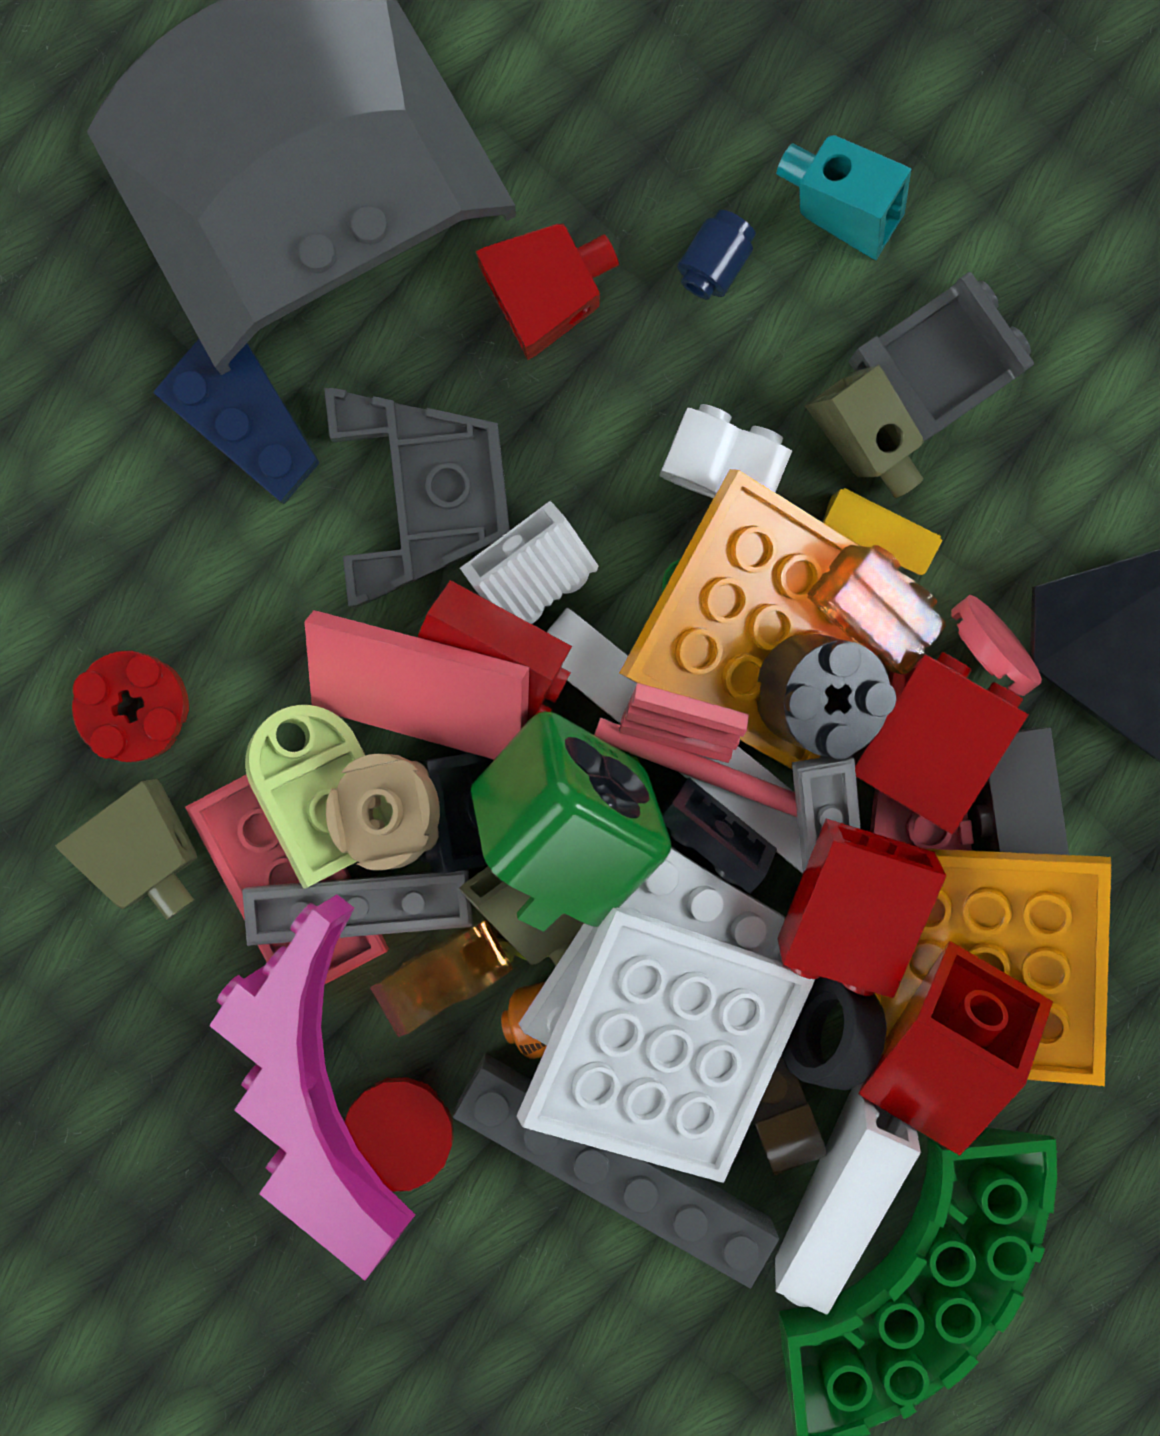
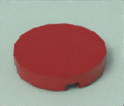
M408 1077L386 1078L373 1084L372 1087L367 1088L352 1103L345 1119V1124L358 1150L383 1184L392 1192L411 1191L430 1182L445 1166L454 1141L453 1118L448 1107L438 1097V1093L428 1084Z

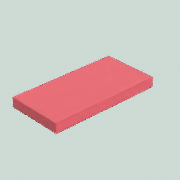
M315 610L305 620L312 706L324 708L343 718L490 759H495L528 722L529 667Z
M247 774L185 806L244 920L242 889L255 886L300 883L249 784ZM344 868L321 881L349 879L352 877L347 868ZM382 934L339 938L335 945L325 984L386 953L389 948ZM291 942L258 945L266 962H268L282 946L287 948Z

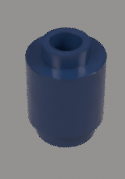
M718 210L714 218L706 219L677 265L679 272L684 276L681 280L682 285L695 296L705 300H709L711 295L724 297L753 251L751 242L756 233L751 225L738 215L727 210Z

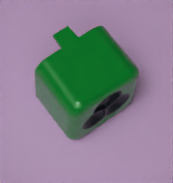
M544 711L532 717L471 786L484 859L492 872L501 881L531 896L517 912V918L543 932L563 913L587 925L599 927L613 907L620 908L670 854L671 841L650 779L643 766L630 755L556 713Z

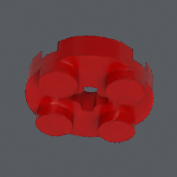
M119 651L101 657L92 663L86 672L76 678L72 688L74 695L72 713L77 731L95 754L106 759L137 762L152 759L163 754L177 740L175 738L180 733L182 724L186 723L189 712L187 690L179 674L158 658L141 652ZM129 691L132 698L142 697L144 701V707L137 710L138 720L130 723L127 715H120L118 712V705L122 703V695Z

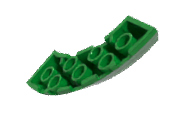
M986 1127L960 1156L927 1136L928 1155L921 1196L908 1226L890 1253L860 1281L840 1292L828 1314H824L809 1306L779 1311L784 1369L795 1436L871 1435L870 1428L899 1415H902L903 1419L917 1412L916 1405L936 1394L944 1386L949 1390L979 1363L976 1357L991 1342L998 1331L1003 1333L1014 1319L1025 1298L1022 1292L1030 1278L1035 1262H1041L1045 1251L1042 1242L1049 1213L1054 1214L1057 1185L1056 1139L1053 1136Z

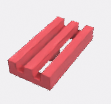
M637 683L622 715L619 733L729 763L733 750H736L739 745L740 736L743 737L747 731L749 715Z

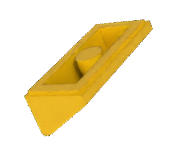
M846 488L840 489L832 495L823 521L825 525L852 542L918 575H924L927 572L942 542L941 536Z

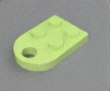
M312 705L290 706L268 717L253 734L245 759L249 784L303 889L357 862L349 853H342L333 843L327 827L326 803L331 789H337L340 779L346 774L341 773L344 768L355 759L365 756L353 731L339 716L329 710ZM294 723L303 730L306 741L302 750L290 752L279 745L276 739V731L279 725ZM381 796V804L378 808L373 809L374 820H383L386 827L390 823L393 809L391 804L387 803L385 796Z

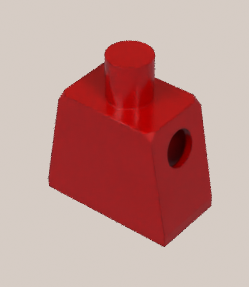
M555 224L483 247L476 251L479 268L527 360L538 355L599 307L600 293L593 279L619 266L614 248L605 234L577 248L564 224Z

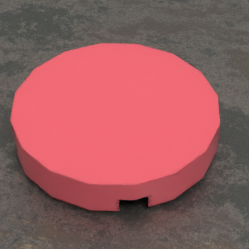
M968 595L951 610L952 618L956 621L959 618L963 619L957 624L958 633L982 666L998 679L1007 675L1014 681L1008 686V690L1019 696H1025L1041 683L1042 678L1029 653L1008 626L986 604L978 598Z

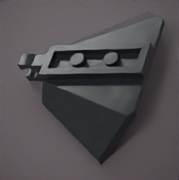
M1160 549L1032 587L1030 656L1037 666L1039 673L1073 698L1072 701L1113 732L1122 734L1160 763Z

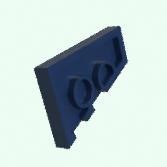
M198 339L153 393L276 499L285 504L318 466L319 460L248 343L229 362L231 371L221 375L212 363L200 339Z

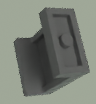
M971 272L963 275L952 287L879 338L875 336L859 347L848 361L855 371L880 365L918 428L924 442L1034 365L1033 360L1029 356L1031 348L1026 337L1016 327H1009L997 310L999 303L994 291L986 282L982 280L977 281Z

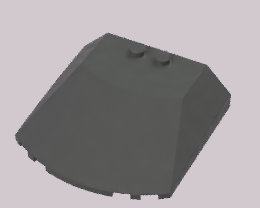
M220 0L182 21L136 59L111 89L87 131L212 363L221 375L231 371L229 362L263 327L462 220L502 215L507 222L516 217V208L513 200L397 0Z

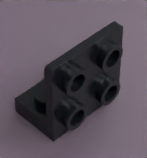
M688 778L660 810L671 841V847L737 888L745 889L750 894L764 880L777 848L691 778Z

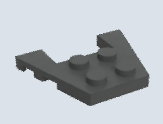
M333 387L324 388L329 436L333 443L388 436L390 442L401 549L343 556L349 607H361L476 554L510 531L498 423L430 408L426 410L395 403L393 400L374 396L370 398L356 395Z

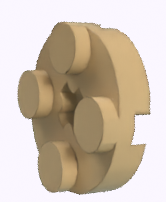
M370 754L355 759L344 768L341 773L346 774L340 779L337 789H331L326 803L328 831L333 843L342 853H349L354 860L360 862L357 863L358 865L366 869L387 870L411 864L424 851L432 849L439 837L440 805L435 786L429 778L427 769L421 763L410 761L399 755ZM381 796H385L387 803L391 804L393 809L390 823L386 827L383 820H374L373 809L380 806Z

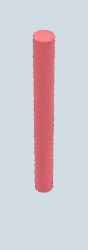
M600 718L594 735L620 750L797 817L796 798L793 791L697 754L619 733L620 725Z

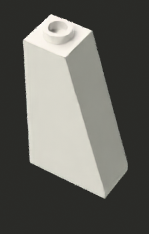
M862 1084L852 1088L825 1147L827 1156L820 1158L775 1258L776 1292L784 1295L789 1301L798 1306H809L824 1314L829 1313L921 1153L917 1130L860 1096L858 1093Z

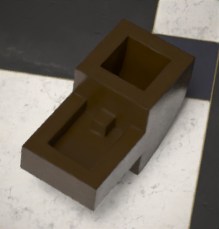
M781 1054L753 1117V1122L774 1176L827 1156L816 1121L806 1101L798 1078L789 1071Z

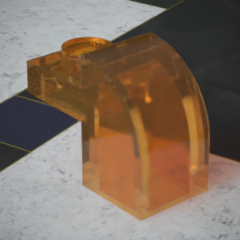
M484 920L425 949L402 963V967L370 988L395 1033L400 1037L409 1034L449 1005L474 997L514 968L488 922Z

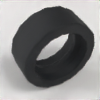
M821 976L815 979L782 1052V1057L789 1071L803 1082L831 1089L849 1090L862 1084L876 1069L885 1046L887 1026L884 1009L875 993L871 996L857 994L846 988L841 982ZM840 1002L843 1007L845 1021L843 1037L836 1053L825 1063L820 1044L822 1027L830 1011Z

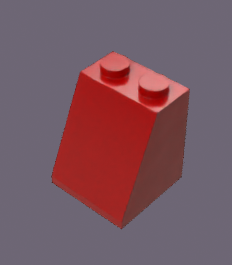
M949 941L887 1035L884 1051L878 1065L863 1082L858 1094L960 1156L1026 1085L1053 1001Z

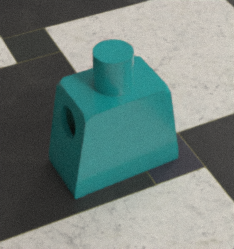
M830 135L826 138L816 155L792 143L783 154L776 175L800 188V213L806 219L876 261L905 214L911 168L836 135Z

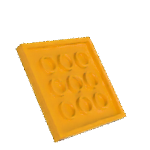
M729 469L619 674L635 683H641L748 714L747 731L743 737L740 736V741L792 769V762L820 758V755L777 737L762 721L757 706V700L760 701L761 683L757 682L759 670L765 658L785 639L808 634H823L854 642L866 647L876 655L915 581L740 470Z
M926 849L936 853L947 876L894 998L875 993L884 1009L887 1026L886 1037L945 946L951 941L1053 1001L1027 1080L1105 1086L1111 857Z

